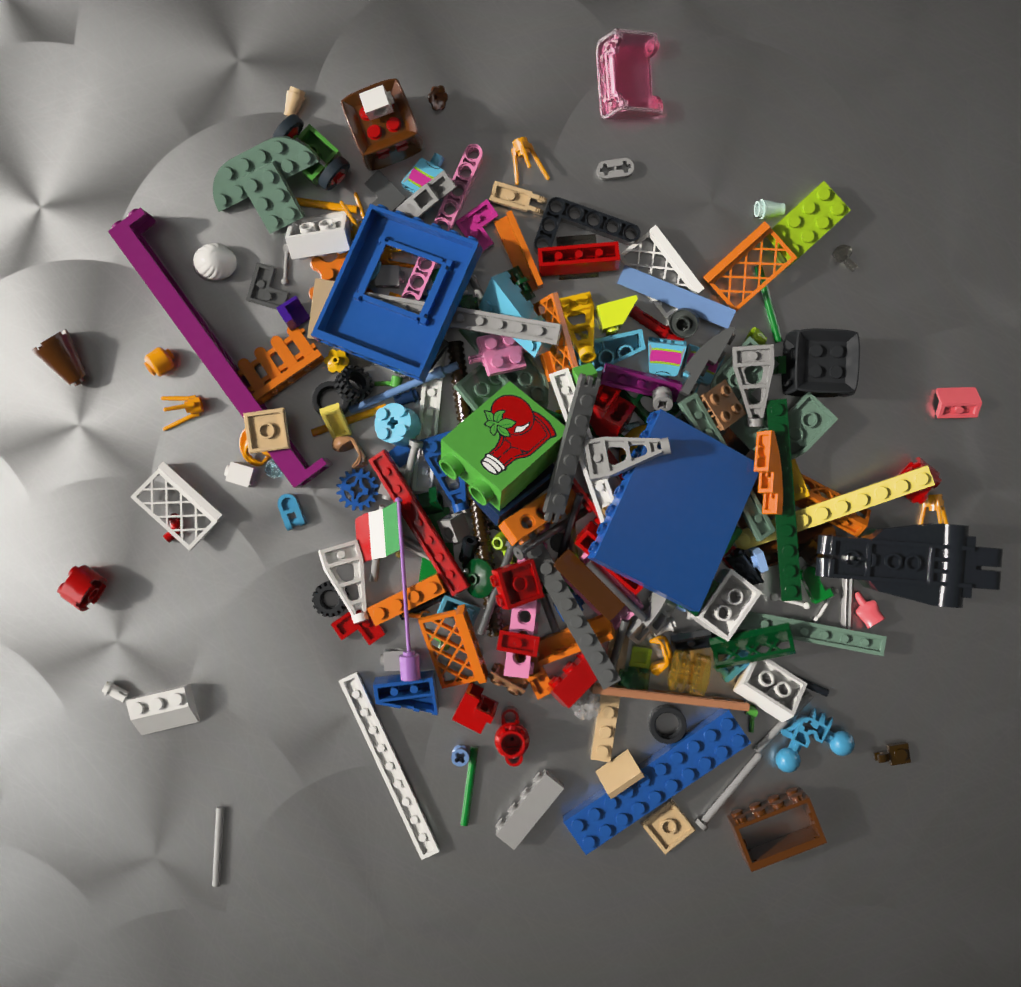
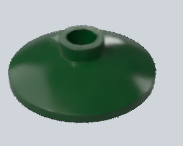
M475 558L470 560L463 571L464 576L471 585L466 590L475 598H485L494 589L490 581L493 568L484 559Z

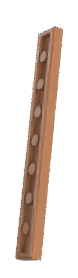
M596 682L589 688L593 694L749 711L750 704L742 699L621 685H611L603 690L600 683Z

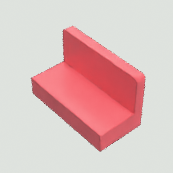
M975 387L936 389L939 399L936 410L938 419L978 417L982 400Z

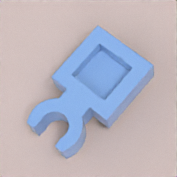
M756 546L748 549L751 554L750 561L752 566L761 573L768 571L764 552Z

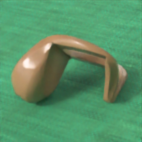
M349 436L334 438L332 442L333 450L345 452L353 448L356 449L359 457L353 463V469L367 466V457L355 439Z

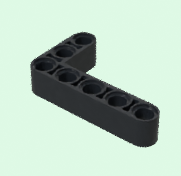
M553 197L547 204L535 237L534 251L538 255L537 244L541 241L546 242L548 247L553 246L561 222L629 246L638 241L641 231L633 223L560 197ZM558 204L561 206V210L554 212L551 210V206ZM571 211H577L579 212L580 217L577 219H573L570 217L569 213ZM594 217L599 221V224L595 226L590 225L588 219ZM552 223L555 228L552 231H547L544 225ZM614 224L617 227V231L610 232L607 226ZM633 231L636 234V238H627L626 232Z

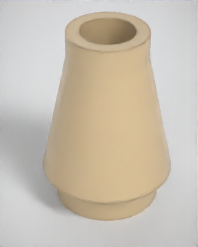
M290 86L286 94L284 115H297L306 99L304 97L306 92Z

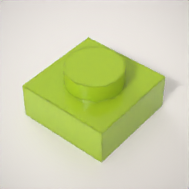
M632 645L629 665L649 669L652 648Z

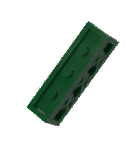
M789 622L734 633L729 641L721 637L709 639L716 669L796 654ZM789 641L790 648H778L780 643ZM762 646L770 648L766 653L758 652ZM742 650L750 652L746 657L738 655ZM728 654L730 657L726 661L719 662L718 655Z

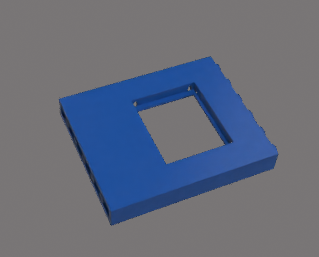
M370 204L311 336L318 342L425 383L483 251L479 240L472 236L463 237L455 230H443L441 226L435 223H431V225L426 224L418 217L409 218L401 211L396 210L392 212L381 204L377 206ZM386 245L441 264L419 315L365 295Z

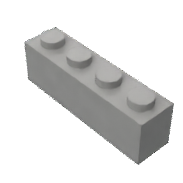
M546 769L542 773L538 772L532 786L530 788L526 787L520 795V801L518 803L514 802L508 809L509 814L505 819L502 817L495 826L497 828L496 836L513 850L516 849L564 790V784Z

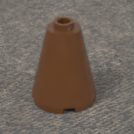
M67 329L40 343L42 346L38 347L39 350L37 347L32 349V352L68 385L74 384L76 387L85 381L84 376L87 374Z

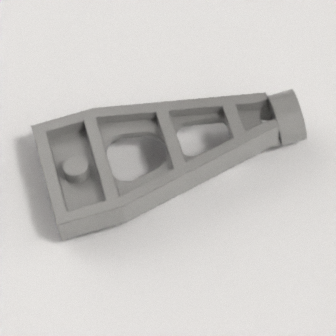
M774 344L733 346V370L748 416L747 424L749 427L764 426V412L775 365ZM761 366L763 368L762 379L759 383L751 384L747 381L744 373L746 367ZM749 389H761V400L759 403H750Z
M599 437L584 441L591 482L615 477L656 457L671 454L668 437L662 439ZM644 445L647 448V453L643 456L632 458L630 447ZM612 447L623 448L626 451L625 460L616 465H611L607 455L608 449Z

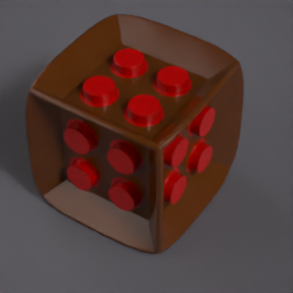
M387 79L351 93L341 100L340 104L346 121L361 152L363 162L369 171L393 165L423 150L422 137L418 133L415 118L398 79ZM383 85L387 92L390 91L394 103L391 105L394 112L370 121L364 111L359 94Z

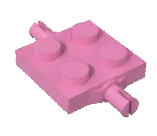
M490 334L477 337L476 343L479 352L477 355L468 356L469 364L481 362L485 367L487 376L490 377L525 369L527 365L523 353L528 351L513 338Z

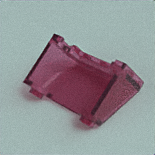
M615 28L598 41L596 60L600 114L603 119L655 117L662 114L663 102L661 98L655 95L652 96L650 58L659 49L657 33Z

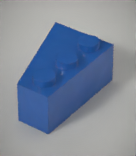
M434 670L421 671V679L416 681H402L400 674L375 677L373 682L375 703L438 715L439 703Z

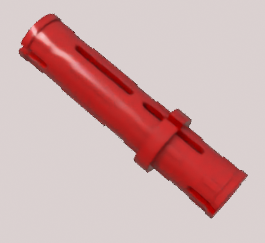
M636 305L629 314V317L656 333L659 338L682 341L685 339L677 337L673 334L669 325L665 326Z

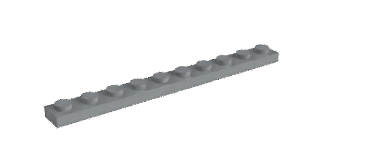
M366 292L367 296L418 315L425 303L424 301ZM461 307L457 308L449 326L557 346L559 345L562 325L557 323Z

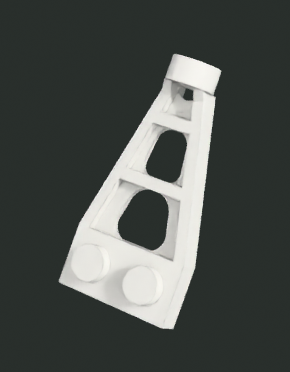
M354 540L319 550L318 553L323 569L349 610L353 623L357 624L368 620L363 556L358 541ZM350 563L354 567V578L351 581L345 582L341 580L336 569L338 566ZM355 584L358 587L359 598L352 601L348 598L345 587Z

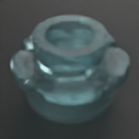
M273 459L269 460L265 465L264 470L267 476L271 478L282 476L283 472Z

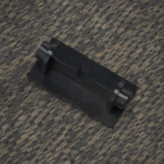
M736 548L733 552L734 556L726 559L735 572L752 585L764 583V580L761 578V572L752 566L751 561L749 562V557L744 549Z

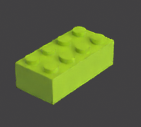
M825 181L818 185L772 228L797 257L786 269L851 211ZM769 234L763 239V244L767 248H775L776 239ZM778 243L777 248H779V249H784V248ZM777 251V259L780 263H786L791 258L786 251Z

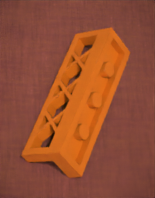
M512 210L506 212L505 217L494 221V225L512 267L519 266L524 277H530L531 280L528 284L534 292L543 288V281Z
M802 474L805 484L811 488V490L808 489L810 496L795 501V505L805 508L828 500L822 497L820 492L826 494L829 499L841 494ZM868 508L860 510L859 512L864 514L863 518L854 512L828 522L858 537L868 527L871 510Z
M604 615L587 620L601 644L614 639L615 628L612 622ZM568 628L540 638L538 647L540 655L538 663L540 666L581 651Z

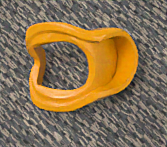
M246 430L242 431L239 441L240 450L248 463L259 467L265 464L269 458H272L268 452H262L266 457L261 462L253 458L248 452Z
M664 635L657 636L649 641L650 643L660 644L664 656L663 659L657 660L650 665L649 670L656 676L668 667L673 656L671 645Z

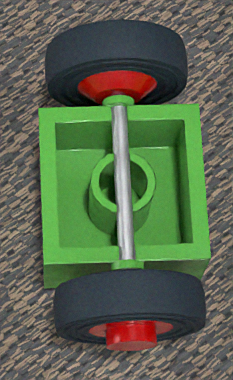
M295 114L288 116L277 127L272 138L288 136L309 145L317 153L321 161L300 172L315 186L320 184L327 191L333 189L344 179L350 168V163L314 127L308 124L302 131L304 126L302 119Z

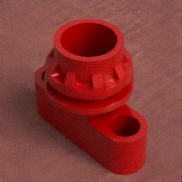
M507 706L501 714L502 726L499 727L495 734V746L498 752L505 757L506 763L515 767L522 763L523 754L528 749L530 738L526 728L520 724L517 708ZM512 712L516 715V718L508 721L505 718V714Z

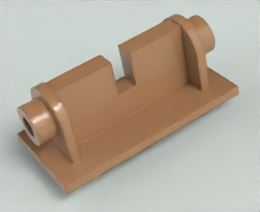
M494 663L491 669L494 672L491 671L488 674L490 681L497 686L502 685L506 687L507 691L512 695H523L525 690L522 688L526 689L529 684L526 681L527 679L504 676L505 666L500 663Z

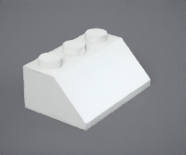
M345 211L303 217L289 224L285 240L291 259L304 260L311 256L323 257L330 253L337 252L341 254L349 251L352 239L349 217Z
M722 569L715 579L719 585L695 617L691 614L690 617L705 629L729 641L762 592L734 570Z
M770 659L750 662L739 675L733 691L779 721L784 722L794 717L807 683Z
M191 683L134 696L126 700L130 720L141 735L200 721Z

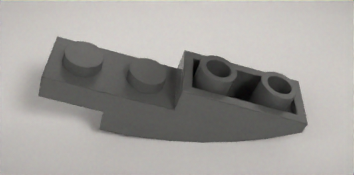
M732 326L723 330L695 352L682 370V372L689 376L682 386L680 394L688 396L690 393L693 394L699 385L696 381L699 376L703 377L709 367L706 364L709 363L713 366L717 362L720 363L726 354L723 351L727 344L730 346L736 336L733 334L736 329Z

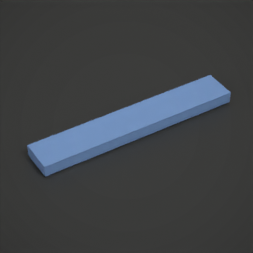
M627 265L624 266L617 283L677 309H692L699 318L726 329L729 328L736 310Z

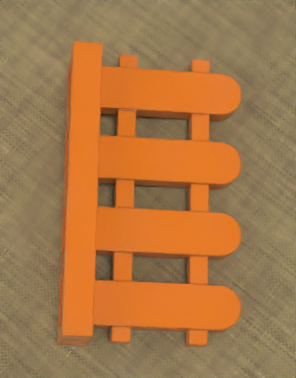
M288 327L287 333L289 337L284 340L280 336H273L270 341L273 348L268 351L263 347H257L254 351L257 359L251 363L246 358L238 361L240 370L237 373L240 377L243 375L246 377L251 385L248 389L260 405L324 362L325 358L314 343L310 345L303 334L306 331L303 327L300 329L296 327L292 331ZM292 342L300 350L295 356L287 347ZM275 353L284 362L279 367L276 366L271 358ZM259 364L267 373L263 378L254 369Z

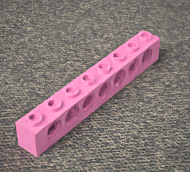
M550 523L545 524L544 526L546 528L538 535H541L545 531L549 530ZM526 557L522 560L517 559V562L526 560ZM535 600L511 609L509 631L515 633L525 631L528 635L532 636L537 634L538 622H535L536 614H540L541 602ZM522 611H527L530 614V620L527 623L522 622L519 618ZM506 652L504 676L529 678V674H533L534 663L530 662L531 656L526 655L525 661L518 663L515 660L516 653Z

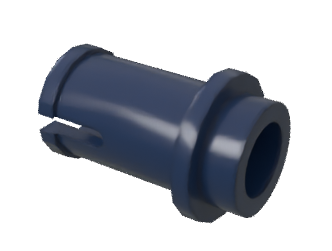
M410 389V391L393 396L395 403L401 405L412 402L417 403L420 400L417 389Z

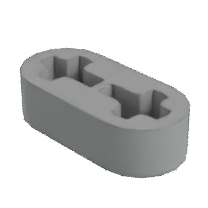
M628 158L605 160L598 164L596 174L602 181L628 178L634 171V163ZM623 164L630 167L627 173H624L622 169L617 170V168H621ZM603 166H606L608 170L614 169L613 171H609L608 175H604V172H600L603 169Z

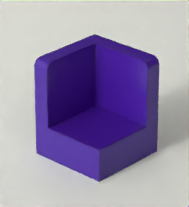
M297 296L292 297L276 308L291 331L310 319L309 314Z

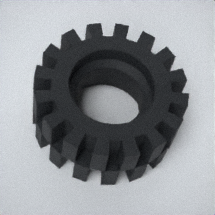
M357 365L345 367L336 376L334 381L336 383L334 387L338 388L337 394L341 393V398H347L346 402L352 401V404L361 403L370 395L374 387L373 383H371L373 381L372 378H368L370 374L368 372L365 374L363 372L364 368L359 370ZM349 380L355 382L358 386V389L353 387Z
M326 581L317 586L312 594L314 609L316 608L317 613L323 614L322 616L324 617L338 616L347 608L331 581ZM332 591L337 594L338 602L335 606H328L324 603L323 597L326 592Z

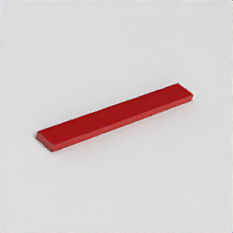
M384 449L368 460L392 500L395 502L397 497L402 498L401 512L403 518L452 597L471 586L388 451Z

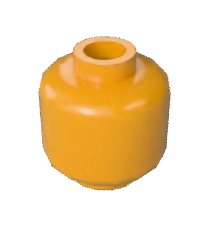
M157 347L145 356L146 362L144 365L153 376L161 377L174 368L173 359L175 357L168 348L164 350L161 347Z

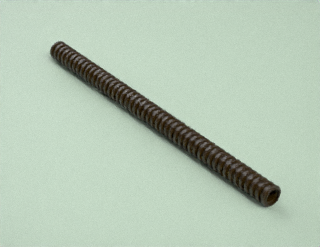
M451 341L448 345L449 364L457 361L460 368L453 371L450 375L453 378L451 383L454 385L468 375V372H466L467 366H465L467 362L464 360L466 355L463 354L465 348L462 347L464 345L463 341ZM455 390L453 396L456 397L454 402L457 404L455 408H457L456 414H458L457 420L459 421L457 425H459L474 411ZM467 491V494L470 495L468 500L471 502L469 503V506H471L470 513H472L471 519H473L471 523L474 525L472 530L475 531L473 536L476 537L478 542L476 548L478 553H476V556L486 560L494 570L495 563H493V560L495 558L492 557L494 551H491L493 546L490 544L492 538L489 537L491 535V532L488 530L490 529V526H488L489 520H487V515L471 499L470 492ZM490 595L485 598H482L485 601L483 602V605H485L484 611L486 609ZM497 602L487 630H489L487 636L490 637L499 636V631L504 628V625H502L503 618H501L503 614L500 612L502 607H499Z

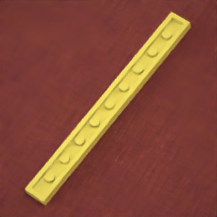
M928 465L796 510L797 532L935 485ZM775 518L770 519L776 530ZM747 527L742 529L743 532L735 541L737 548L747 550L776 540V531L762 541H757L750 528Z

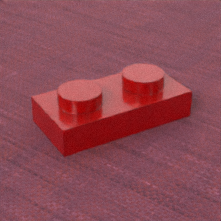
M500 630L496 650L537 657L540 637Z

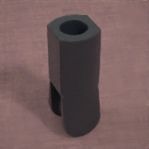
M472 535L465 536L462 541L458 559L462 562L463 569L475 556L478 542L475 536Z

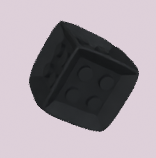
M811 328L793 330L786 334L782 355L786 356V374L782 375L784 395L803 397L807 392H810L818 398H829L838 396L848 397L855 394L860 365V339L858 332L843 329Z

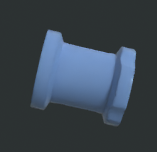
M457 745L453 749L451 760L454 765L461 767L468 763L469 749L465 745ZM457 753H464V759L462 757L457 758Z

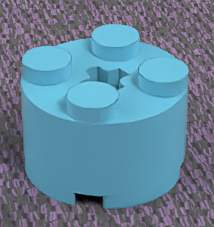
M390 403L377 410L375 431L379 439L403 447L408 446L410 439H415L419 435L421 421L412 409L398 403Z

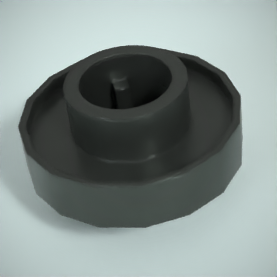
M689 308L676 310L669 321L673 334L681 338H689L694 335L700 324L696 312Z

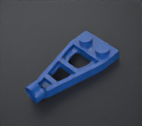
M448 431L421 439L420 441L423 442L422 450L425 460L452 503L454 513L469 509L468 502L466 501L465 481L459 477L460 487L456 490H450L445 480L447 475L437 462V457L441 455V439L450 432ZM458 499H461L463 501L462 503L456 504V501Z

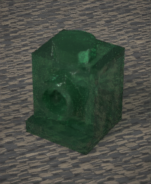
M473 294L463 295L458 307L479 310L478 298L473 297Z
M628 666V669H620L618 675L621 680L618 681L617 685L629 689L648 690L651 670Z

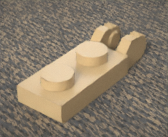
M494 181L489 202L526 213L528 211L540 216L543 215L544 210L530 206V201L533 200L541 204L547 203V198L533 194L532 191Z

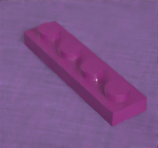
M605 363L600 382L602 385L652 396L655 388L664 386L672 391L673 402H676L682 388L681 381Z

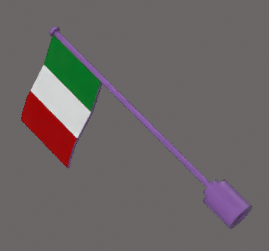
M397 497L393 504L380 510L365 513L355 519L356 540L363 556V564L400 551L407 650L399 655L400 676L402 681H416L421 679L419 654L415 653V650H411L401 512V501L403 500Z

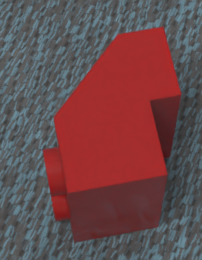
M602 384L598 389L590 424L595 434L599 437H619L629 424L636 406L619 396L620 389Z

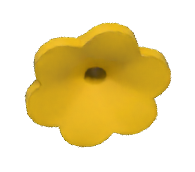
M334 349L330 350L328 356L324 359V363L332 373L336 371L340 373L350 362L344 351H336Z

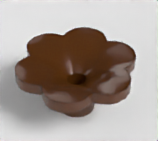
M433 86L431 93L428 94V101L433 110H443L446 106L445 102L448 100V94L445 92L444 86Z

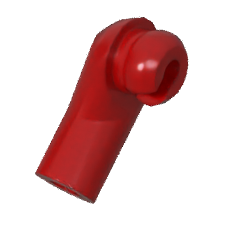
M169 518L171 529H180V518ZM169 532L163 535L169 543L175 539Z

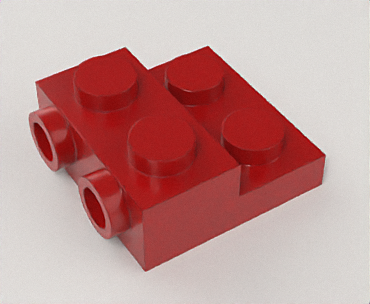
M533 558L491 570L490 581L492 586L497 588L496 602L499 607L502 606V609L510 610L544 597Z

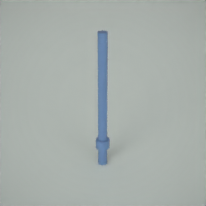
M457 361L444 367L434 368V371L428 374L425 383L436 378L439 380L446 377V374L460 369ZM413 379L363 400L361 403H356L349 407V411L353 414L420 386L424 382Z

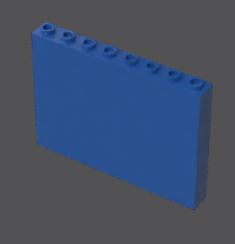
M660 409L650 413L646 421L648 423L646 429L641 432L639 438L662 439L668 437L671 454L656 457L622 473L623 480L613 494L615 498L612 504L607 507L605 511L606 518L597 529V538L588 549V559L689 611L700 612L759 473L754 472V461ZM638 445L637 449L633 450L631 457L637 458L647 453L646 446Z

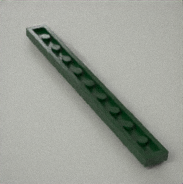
M787 399L767 400L768 431H775L783 479L782 515H775L781 600L798 601L802 600Z

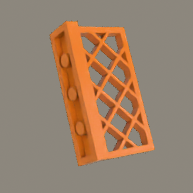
M764 221L703 278L728 306L737 312L797 257ZM769 234L776 239L775 248H763V239ZM761 242L760 248H754ZM778 243H779L784 249H779V248H777ZM751 250H760L759 262H747L748 253ZM763 250L775 251L774 263H762ZM777 251H786L791 256L786 263H776ZM745 256V262H739ZM735 264H745L744 276H732V267ZM747 264L759 265L758 277L746 276ZM761 265H774L773 274L770 277H761ZM776 265H782V266L776 271ZM730 270V275L725 276L724 274ZM720 278H729V289L720 290L715 282ZM732 278H744L743 291L731 290ZM746 279H758V286L754 291H745ZM760 279H767L760 285ZM723 292H728V298ZM731 292L743 293L742 302L736 307L730 301ZM745 293H751L745 298Z
M558 292L551 293L533 304L536 314L538 316L541 315L546 322L562 325L559 345H552L549 351L539 355L548 383L551 382L549 374L565 368H569L570 374H572V368L578 366Z
M465 604L457 606L455 610L418 619L442 689L478 681L479 684L487 682L488 670ZM454 616L456 623L453 627L443 623L445 618ZM433 622L438 626L435 631L426 628L425 623ZM440 626L450 631L447 638L437 634ZM453 633L461 637L459 644L449 640ZM434 637L444 642L440 649L432 645L431 641ZM446 644L456 648L453 655L443 651ZM459 650L467 654L465 661L455 657ZM439 655L450 659L446 666L438 662L437 658ZM452 661L462 665L458 672L449 668ZM466 667L472 670L474 675L467 677L461 674V672ZM447 671L454 675L455 678L445 682L443 675Z

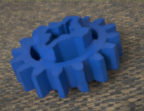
M353 468L352 474L345 471L346 477H339L342 484H336L340 488V491L336 492V494L342 495L339 501H346V508L352 505L353 511L356 510L357 506H359L360 511L364 510V505L370 508V501H377L374 495H379L375 488H378L380 485L374 484L377 478H370V471L364 474L363 468L359 470V473ZM356 476L353 483L347 484L352 477ZM365 479L370 483L371 488H367L364 483ZM358 484H360L359 487L362 488L363 491L359 492L357 495V492L353 490V488L357 487ZM345 491H348L350 493V495L352 496L351 500L347 497ZM364 495H369V497L364 502L359 503L361 497H363Z

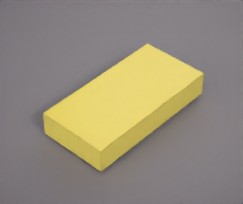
M339 403L319 409L333 440L339 436L352 435L351 428Z

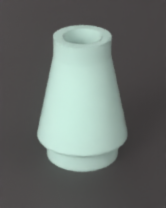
M761 199L755 202L754 215L760 219L784 215L786 207L784 203Z

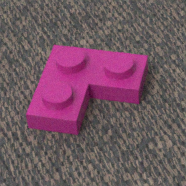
M486 199L455 221V224L464 237L472 236L479 240L483 253L494 245L484 227L497 219L499 215L488 199Z

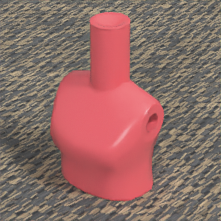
M860 591L854 594V598L860 605L855 612L865 623L867 629L885 619L875 600L866 601Z

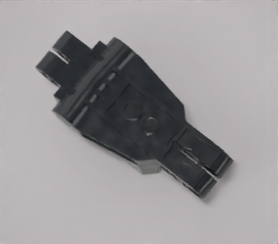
M941 523L881 529L867 528L857 538L818 535L817 553L834 555V557H816L815 576L855 579L863 587L932 606L963 608V598H972V588L1000 590L1001 571L982 569V566L1002 567L1003 549L976 547V537L968 536L969 526ZM841 556H855L856 560L841 559Z

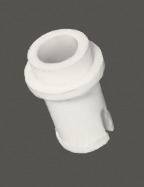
M674 618L668 619L655 637L670 631L674 632L675 629H678Z
M107 681L102 689L105 696L109 695L122 703L129 694V691L115 685L113 681Z

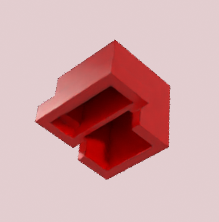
M471 682L459 702L452 720L481 734L486 723L491 724L494 719L499 702L483 695L484 688Z

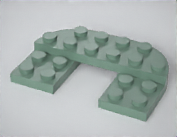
M749 336L741 346L759 344ZM731 355L719 367L711 381L710 390L723 380H726L746 412L733 370ZM774 359V361H775L774 369H775V368L779 365V363ZM761 366L746 367L744 373L747 381L751 384L759 383L762 379L763 368ZM756 388L748 390L749 401L752 404L759 403L751 394ZM807 392L788 411L791 459L797 458L809 450L838 420L810 392ZM765 408L764 426L749 427L747 424V413L729 426L738 438L753 452H755L757 432L768 431L767 408Z

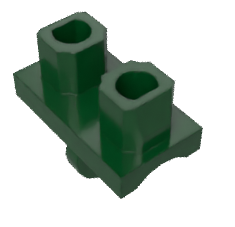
M519 266L507 270L511 275L510 280L514 285L517 284L522 291L520 293L526 301L536 297L528 284L531 280L530 277H524Z

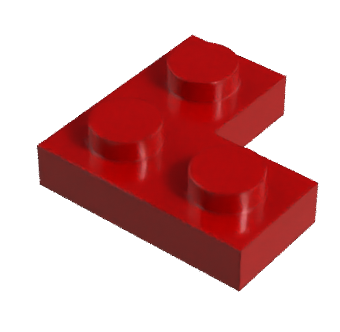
M368 611L369 619L357 624L353 623L350 612H347L331 623V626L341 640L359 630L368 645H371L386 634L380 624L374 625Z

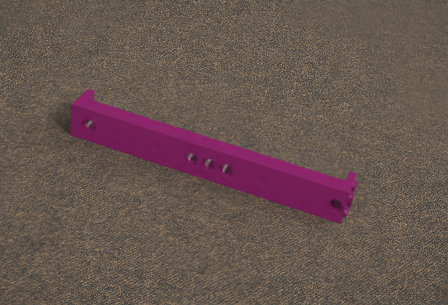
M140 207L130 211L128 217L124 220L115 222L108 233L241 416L244 418L243 413L269 410L265 404L260 405L248 389L251 386L244 375L242 377L239 376L237 372L240 369L142 236V233L157 223L154 217ZM291 440V448L267 451L294 488H302L333 465L328 458H321L309 466Z

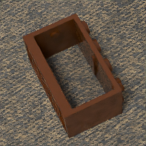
M800 787L790 788L781 795H772L767 798L768 800L761 803L759 801L751 803L748 808L743 810L736 809L727 816L743 859L751 872L827 843L811 800ZM803 805L810 826L747 850V844L745 839L742 838L739 829Z

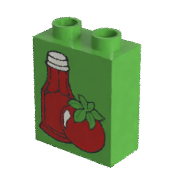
M509 381L441 439V460H439V465L449 478L455 480L460 477L469 484V492L481 505L491 503L500 511L556 461L565 426Z

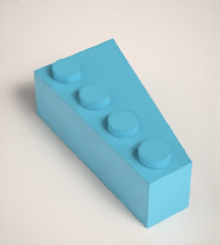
M508 271L491 277L478 307L481 311L545 321L541 315L538 316L531 301H526L520 293L522 291L517 284L514 285L510 280L511 275ZM513 338L534 358L549 351L552 344Z
M642 329L594 338L596 358L589 363H592L596 371L599 372L604 369L605 363L613 365L646 349ZM573 347L578 366L588 364L580 360L579 354Z

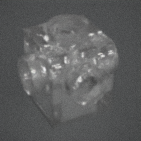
M591 691L585 692L572 705L575 711L573 714L581 720L587 719L590 721L592 717L596 718L601 711L599 697ZM585 704L590 705V708L587 711L583 709V706Z

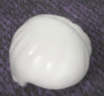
M221 243L206 244L199 248L193 257L194 270L204 280H223L233 274L237 266V259L234 253Z

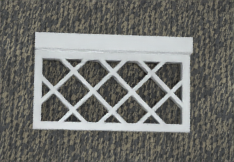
M656 225L620 254L621 261L629 267L636 266V270H639V267L650 268V275L652 276L653 269L664 270L663 281L666 279L667 270L676 271L678 274L677 283H668L678 287H688L695 294H699L705 289ZM648 237L654 243L653 251L641 250L642 242ZM629 252H638L637 264L628 263L624 256ZM641 253L652 254L651 266L639 264ZM655 254L663 255L666 258L665 267L653 266ZM668 262L672 268H667ZM680 278L682 279V281H683L685 284L679 283ZM650 297L665 318H668L678 310L674 307L666 313L662 308V302L659 304L657 300Z
M164 461L131 496L139 506L189 551L224 518L219 511ZM159 475L165 479V488H154V480ZM168 490L180 492V501H169ZM143 491H151V502H141L137 497ZM154 491H165V502H154ZM192 503L195 508V514L183 515V504ZM166 504V516H157L154 513V505ZM169 504H180V515H169ZM195 517V528L184 529L183 518ZM198 517H207L211 523L206 528H198ZM169 518H180V529H171L169 527ZM195 531V540L189 545L184 541V532Z

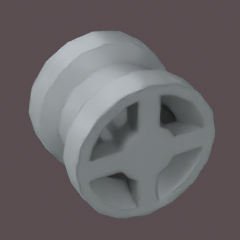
M664 386L653 390V408L656 411L660 409L669 411L673 406L672 391Z

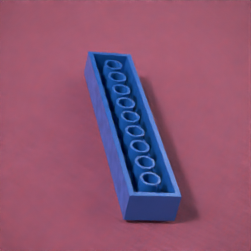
M720 708L689 729L678 742L667 744L639 763L638 766L644 775L642 779L612 799L604 788L564 814L563 822L585 855H587L751 744V741L729 709Z

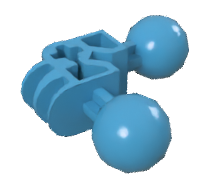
M813 708L809 715H800L792 726L781 729V734L790 738L791 742L787 748H783L777 753L775 758L776 765L781 771L786 773L796 771L801 763L799 751L802 746L808 748L810 744L809 736H812V738L820 743L826 741L829 743L832 752L839 756L849 755L854 750V738L846 731H837L835 733L830 731L833 717H829L826 720L824 712L817 715L816 708ZM803 723H809L813 728L818 729V731H815L810 727H804Z

